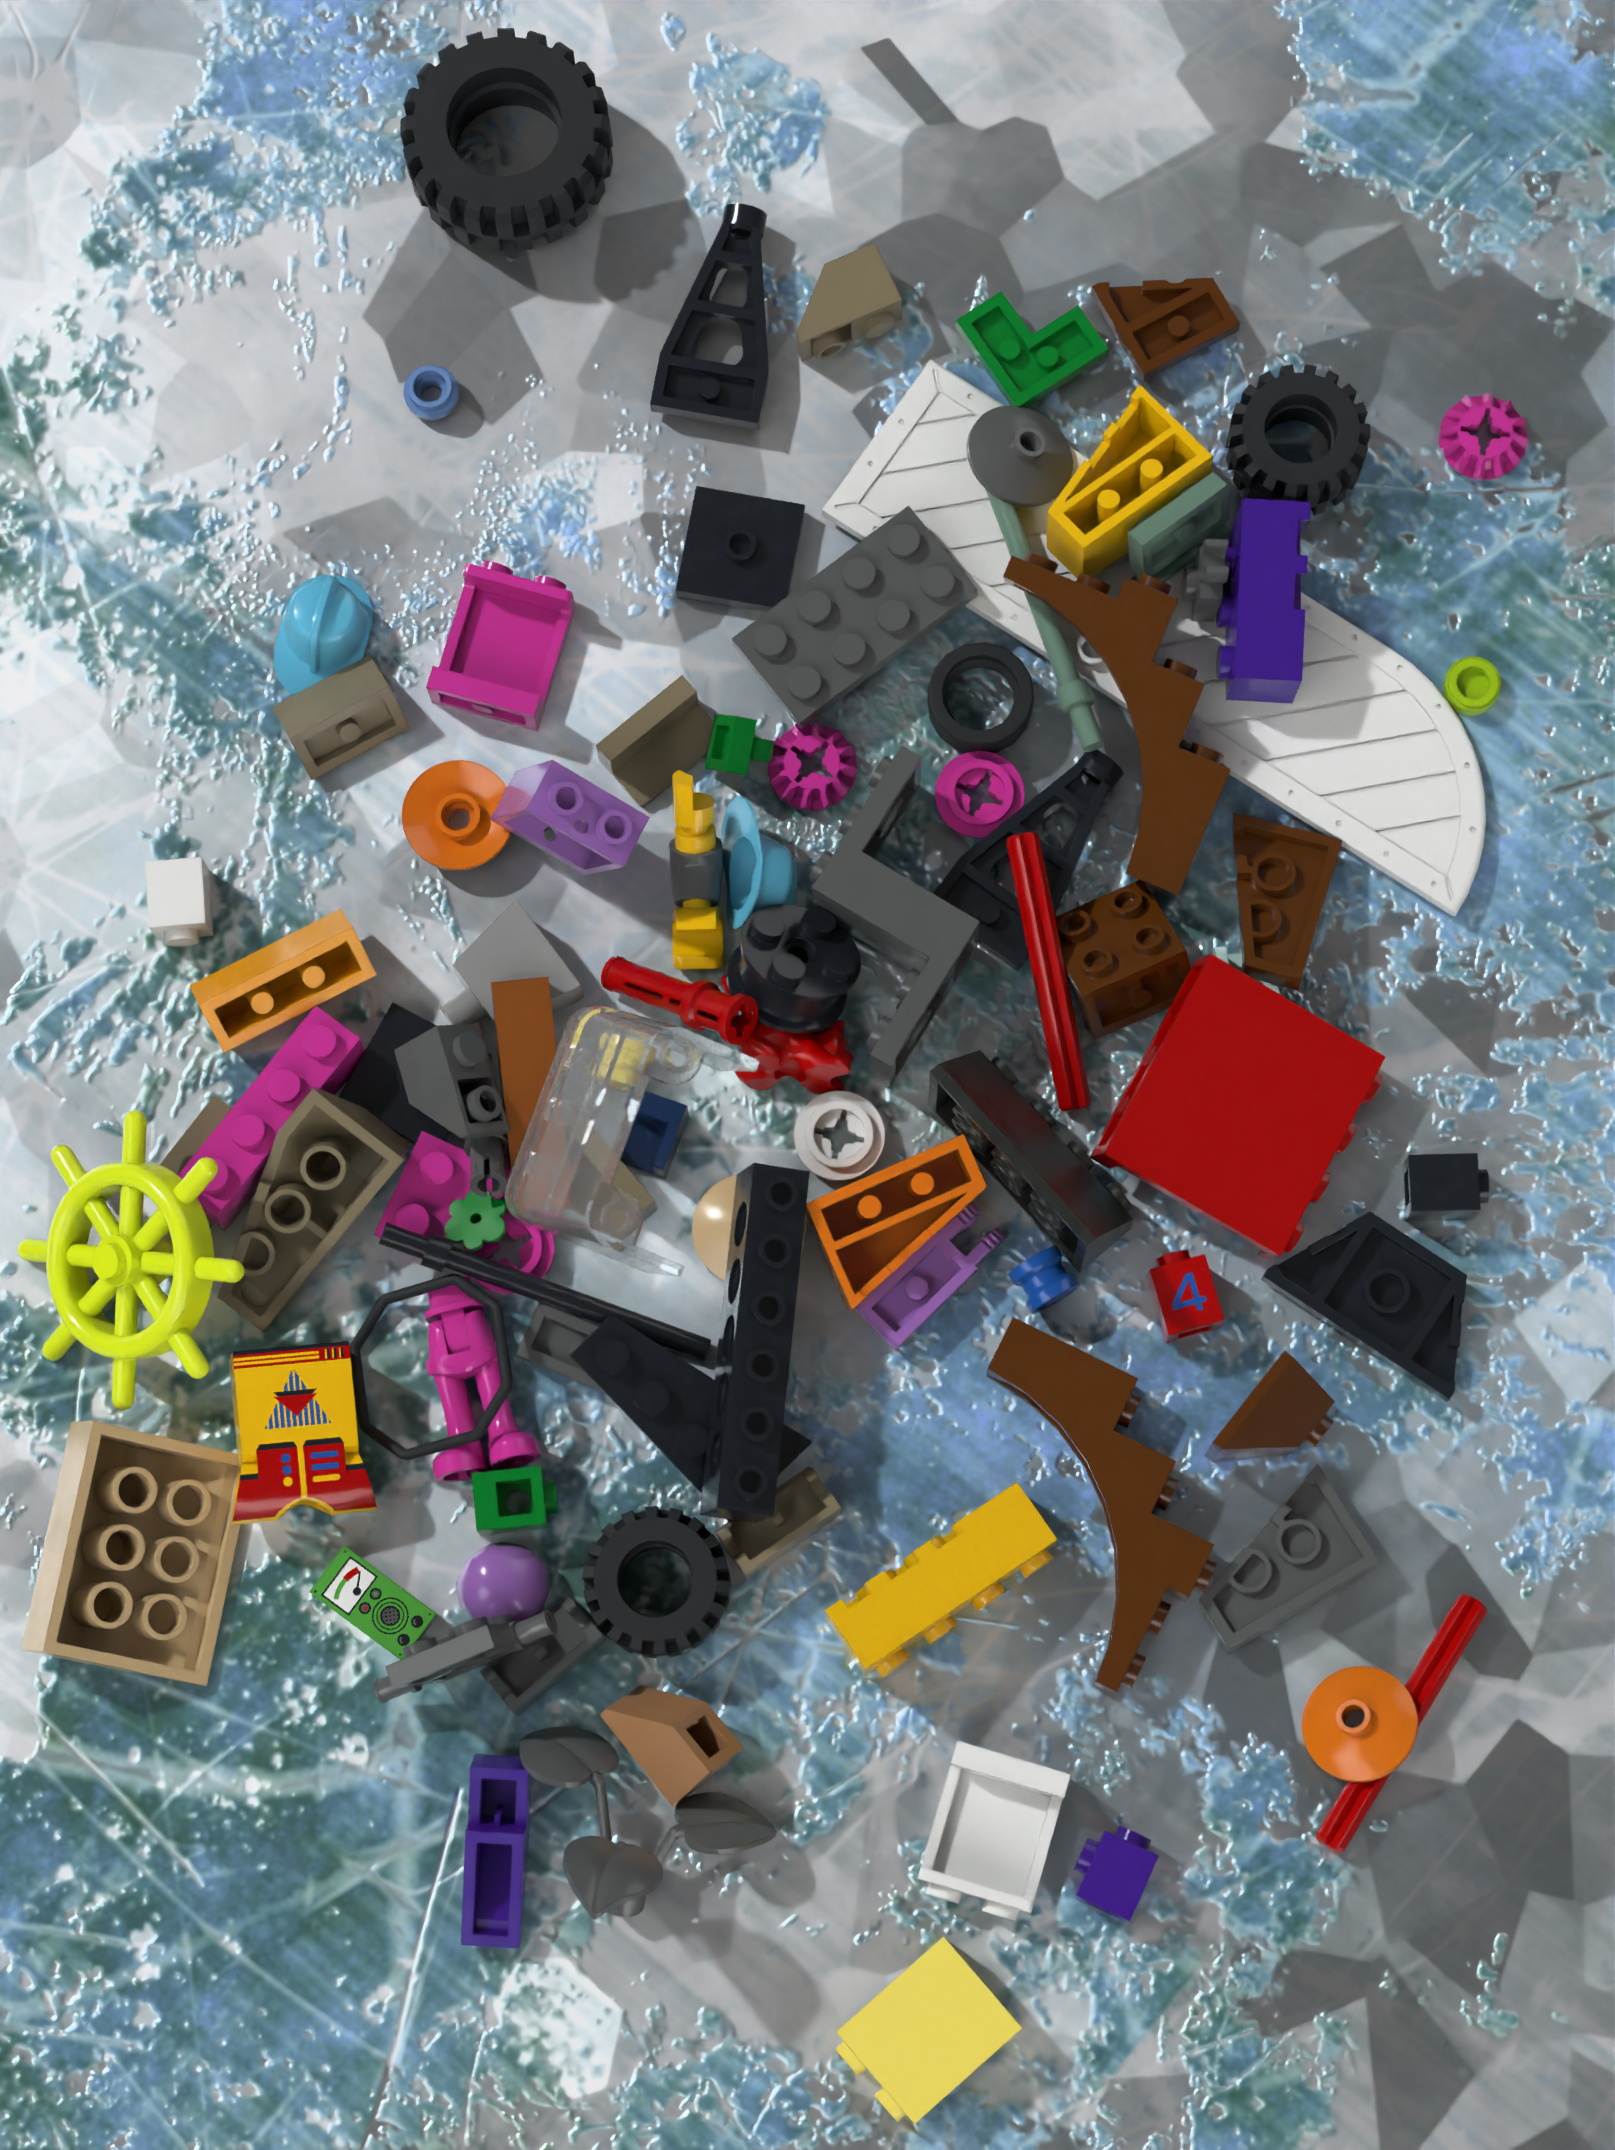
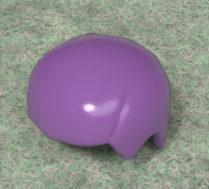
M507 1542L489 1544L478 1549L464 1561L456 1581L459 1605L471 1620L484 1616L487 1617V1620L498 1616L510 1614L512 1621H523L541 1613L549 1594L547 1569L541 1559L534 1554L533 1550L519 1544Z

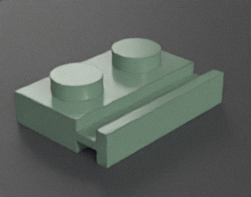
M1212 472L1197 484L1186 486L1173 501L1153 515L1144 516L1135 524L1133 529L1127 533L1130 568L1136 572V575L1131 577V580L1137 582L1142 573L1166 582L1183 570L1185 566L1195 561L1199 547L1203 546L1204 539H1226L1229 537L1231 531L1225 526V523L1230 520L1228 484Z

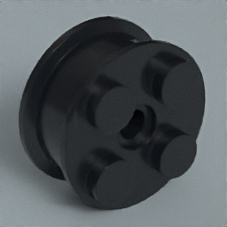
M778 904L759 909L746 920L740 933V946L730 956L725 975L726 983L732 996L740 993L749 995L756 1000L758 1005L757 1021L789 1033H813L828 1028L841 1016L846 1004V993L854 986L859 977L861 957L854 940L827 910L818 907L806 908L797 905Z

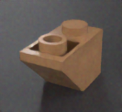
M638 1686L600 1714L601 1718L672 1807L708 1782L743 1749L742 1745L707 1702L644 1686Z

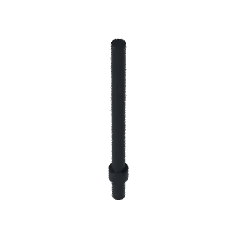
M386 1222L379 1244L422 1259L420 1265L441 1273L444 1268L599 1324L609 1315H613L660 1346L704 1361L711 1343L709 1338L452 1246L454 1241L452 1239L432 1233L429 1238Z

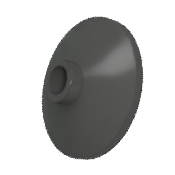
M1000 406L984 413L970 430L966 448L971 470L980 484L998 499L1016 506H1040L1056 499L1070 481L1073 470L1070 446L1059 428L1044 415L1022 406ZM1021 444L1028 447L1031 451L1026 450Z

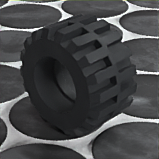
M1293 364L1281 366L1277 378L1272 375L1270 370L1260 375L1257 387L1249 384L1242 392L1240 403H1236L1226 442V448H1228L1226 456L1228 470H1235L1233 482L1237 489L1241 490L1245 487L1249 489L1247 498L1310 502L1312 513L1316 516L1326 511L1328 502L1337 506L1345 499L1347 490H1352L1358 481L1369 448L1367 445L1370 439V424H1365L1368 412L1364 402L1354 404L1357 391L1349 383L1342 389L1337 386L1339 375L1329 370L1325 378L1315 375L1317 366L1307 364L1304 366L1303 373H1294ZM1291 420L1306 422L1323 434L1330 451L1322 458L1313 462H1290L1281 458L1272 450L1265 434L1270 428L1281 422Z
M658 1506L645 1507V1511L634 1513L631 1510L622 1514L621 1520L613 1525L609 1523L601 1530L602 1536L597 1543H592L588 1551L589 1559L587 1565L583 1567L582 1578L585 1587L583 1593L591 1616L610 1640L630 1653H639L648 1658H657V1656L668 1655L670 1658L682 1655L681 1652L692 1647L695 1649L704 1643L703 1639L710 1632L714 1633L720 1625L719 1620L723 1612L727 1611L730 1600V1572L720 1543L714 1534H711L705 1528L701 1521L695 1517L692 1519L684 1515L683 1511L670 1507V1510H660ZM651 1549H667L678 1554L688 1565L692 1577L691 1591L686 1602L677 1611L662 1617H650L639 1613L628 1603L623 1591V1576L627 1566L636 1556Z

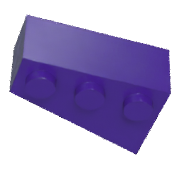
M1243 498L1228 538L1225 566L1229 567V573L1225 583V594H1223V599L1216 615L1217 628H1226V646L1219 645L1216 660L1217 679L1226 680V700L1293 703L1302 682L1305 609H1301V574H1307L1308 556L1301 555L1300 535L1305 522L1310 520V502Z

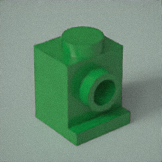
M541 1466L471 1473L476 1530L481 1537L500 1533L549 1528L548 1515L559 1514L556 1479L545 1480L544 1470ZM518 1492L526 1494L529 1504L523 1512L514 1513L508 1509V1499L512 1494Z

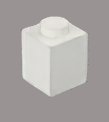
M202 857L145 862L149 929L156 939L165 940V944L168 946L183 947L199 943V937L213 936L210 872Z

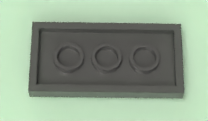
M908 505L731 638L732 644L793 721L802 729L978 596L977 588Z

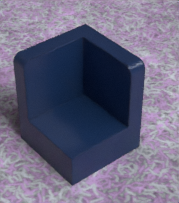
M633 1087L626 1105L628 1118L614 1153L624 1165L666 1179L690 1117L688 1107L679 1102Z

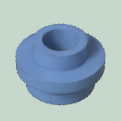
M426 365L414 370L408 376L404 385L403 393L407 407L414 415L422 419L436 420L447 416L455 408L459 399V388L455 377L450 371L441 366ZM435 387L442 391L441 396L435 401H426L422 398L423 392L428 388Z

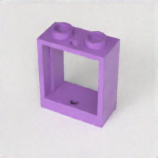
M550 760L517 770L490 820L580 873L589 875L624 867L650 817L558 762ZM547 827L553 829L555 833L553 840L549 841L544 837V830Z

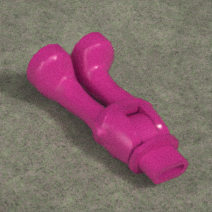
M462 1276L463 1278L471 1282L469 1276ZM455 1285L428 1292L430 1310L424 1313L425 1320L429 1323V1358L425 1367L427 1368L428 1375L433 1376L444 1411L448 1437L472 1431L476 1426L465 1379L475 1377L484 1412L501 1385L496 1342L483 1313L484 1305ZM507 1396L488 1427V1455L491 1467L494 1470L518 1468L541 1457L539 1443L535 1435L519 1429ZM480 1440L444 1450L435 1457L432 1466L435 1481L438 1483L472 1480L471 1473L489 1471L486 1455Z

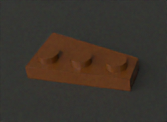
M1233 812L1232 837L1243 973L1259 981L1299 991L1341 852L1342 840Z

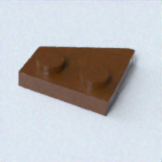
M1213 278L1185 279L1180 283H1170L1166 280L1143 281L1142 286L1109 287V282H1100L1091 288V296L1143 382L1239 331L1240 322Z

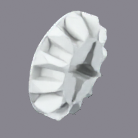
M831 1091L815 1097L802 1109L794 1128V1143L797 1154L810 1172L830 1182L835 1180L854 1181L860 1175L874 1168L884 1148L885 1129L880 1114L867 1099L848 1091ZM842 1114L847 1115L848 1134L855 1136L856 1140L864 1142L844 1144L842 1152H839L838 1158L834 1159L831 1141L823 1138L821 1134H816L815 1131L822 1133L825 1130L834 1131L837 1123L841 1121Z

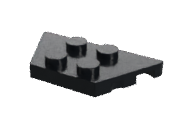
M1372 1212L1362 1215L1346 1224L1339 1231L1307 1246L1305 1250L1278 1265L1271 1266L1262 1276V1281L1444 1401L1448 1402L1454 1394L1457 1349L1460 1345L1462 1327L1460 1321L1462 1304L1465 1299L1467 1275Z

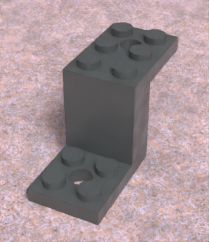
M904 746L900 747L893 760L884 756L868 783L873 788L868 800L863 807L857 803L851 807L839 828V833L843 835L839 846L834 854L825 850L809 876V880L814 882L810 889V894L813 895V907L827 910L852 938L910 971L896 995L900 999L896 1007L897 1012L892 1020L883 1015L866 1043L870 1047L866 1057L870 1058V1077L889 1089L977 949L980 921L875 860L920 788L921 756Z

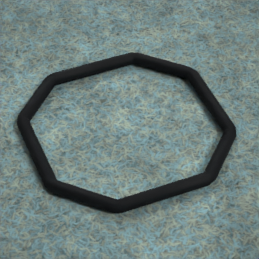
M448 1274L383 1294L376 1301L350 1344L358 1425L363 1433L403 1460L416 1459L479 1440L487 1431L512 1389L513 1378L502 1307L496 1299L457 1274ZM455 1285L491 1310L501 1385L474 1430L406 1449L370 1424L360 1349L388 1304Z

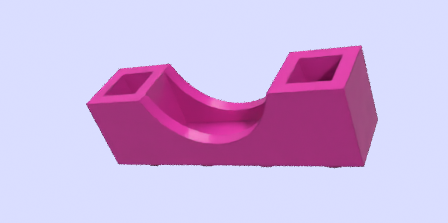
M316 1005L178 1174L183 1179L196 1162L204 1157L212 1158L217 1162L218 1172L197 1198L203 1207L207 1219L224 1232L255 1195L280 1127L313 1087L335 1095L351 1076L364 1053L361 1038Z

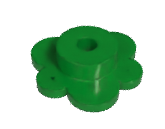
M488 1189L487 1197L478 1196L470 1190L465 1200L457 1199L451 1203L449 1213L452 1218L445 1225V1235L447 1238L454 1240L453 1243H464L466 1248L471 1251L479 1250L484 1245V1242H497L506 1233V1223L502 1217L506 1214L507 1206L503 1200L499 1198L493 1199Z

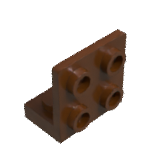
M1138 880L1055 917L1065 970L1076 988L1086 1026L1094 1040L1171 1006L1191 967L1185 947L1145 882Z

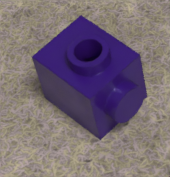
M1122 1826L1118 1827L1115 1835L1107 1831L1102 1832L1098 1842L1087 1838L1073 1869L1083 1874L1074 1898L1125 1922H1130L1159 1855L1148 1851L1151 1840Z

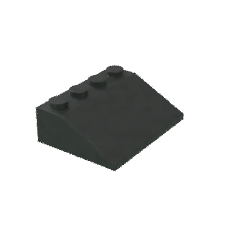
M981 1050L938 1064L930 1071L928 1106L956 1137L964 1134L973 1156L1054 1246L1057 1245L1062 1255L1079 1274L1131 1229L1134 1219L1128 1212L1133 1207L1126 1196L1114 1184L1109 1183L1104 1187L1089 1171L1095 1165L1088 1154L1075 1141L1072 1140L1066 1145L1051 1129L1056 1125L1053 1116L1037 1099L1033 1098L1028 1103L1013 1087L1018 1083L1017 1077L999 1057L996 1056L990 1061Z

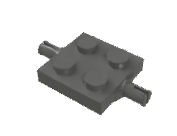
M545 1610L523 1621H512L510 1614L498 1616L487 1620V1617L484 1616L455 1626L453 1628L454 1636L439 1641L436 1640V1637H432L406 1646L402 1649L405 1658L385 1666L388 1676L374 1680L373 1689L375 1695L381 1703H386L388 1700L408 1692H419L424 1685L447 1681L542 1642L541 1638L557 1633L558 1628L555 1617L549 1610Z

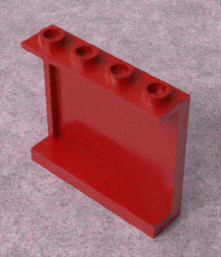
M1212 954L1206 955L1194 961L1089 1158L1108 1169L1120 1167L1258 1247L1260 1250L1257 1255L1263 1259L1280 1257L1283 1251L1286 1253L1292 1251L1302 1236L1305 1224L1300 1219L1309 1202L1316 1203L1326 1190L1331 1178V1174L1326 1172L1334 1154L1336 1152L1341 1154L1354 1137L1357 1124L1353 1123L1352 1120L1361 1103H1369L1378 1091L1383 1080V1075L1378 1073L1385 1056Z

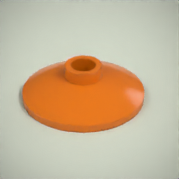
M447 761L427 769L412 783L406 793L402 806V825L409 844L423 860L441 869L462 871L486 864L500 853L512 833L490 820L507 788L506 785L493 771L471 761ZM459 812L468 814L470 816L469 824L463 829L453 828L450 825V819L454 814Z
M1367 1666L1342 1669L1324 1679L1310 1695L1302 1717V1735L1310 1756L1325 1772L1348 1782L1374 1781L1396 1770L1412 1751L1418 1733L1417 1708L1406 1687L1388 1672ZM1351 1711H1364L1365 1717L1361 1725L1354 1728L1346 1725L1347 1715Z

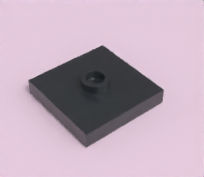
M696 486L676 585V596L764 612L769 611L789 596L805 516V505Z
M392 1002L339 1097L365 1108L402 1138L416 1144L421 1131L446 1142L451 1131L409 1104L394 1051L396 1048L437 1025ZM488 1053L491 1062L493 1057L490 1053Z

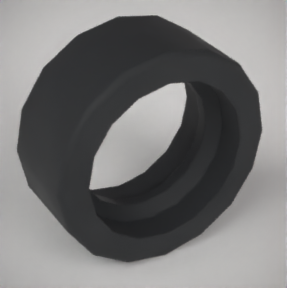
M987 642L964 644L947 653L933 670L927 695L929 719L939 737L955 750L966 753L972 751L997 753L1014 744L1028 727L1034 704L1032 677L1022 660L1005 647ZM986 668L997 671L1007 679L1013 690L1014 703L1011 713L1003 723L992 729L975 730L965 727L953 717L948 708L947 695L950 685L959 674L969 669Z

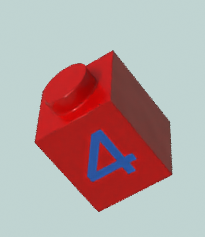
M1181 1250L1157 1258V1267L1149 1269L1146 1280L1165 1344L1220 1329L1224 1322V1316L1205 1254L1191 1258L1189 1250Z

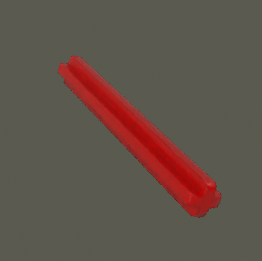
M1036 832L1015 834L1009 837L1006 843L1058 1106L1061 1111L1083 1109L1090 1106L1091 1096L1040 838Z
M1463 1593L1457 1598L1405 1685L1417 1708L1418 1727L1487 1613V1607L1468 1594ZM1390 1774L1369 1782H1347L1318 1830L1316 1839L1334 1852L1341 1853L1345 1851Z

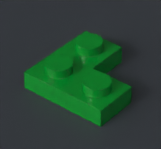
M1002 291L958 318L955 324L958 333L1011 406L1030 407L1108 357L1109 348L1079 306L1074 307L1032 334Z

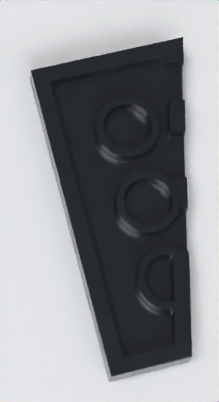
M609 1315L569 1356L702 1495L714 1379L615 1316ZM784 1423L778 1475L812 1443L811 1440Z

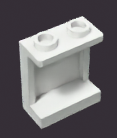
M957 1741L917 1878L919 1881L928 1883L925 1894L956 1904L960 1903L962 1894L985 1900L983 1912L1016 1921L1019 1911L1030 1914L1071 1774Z

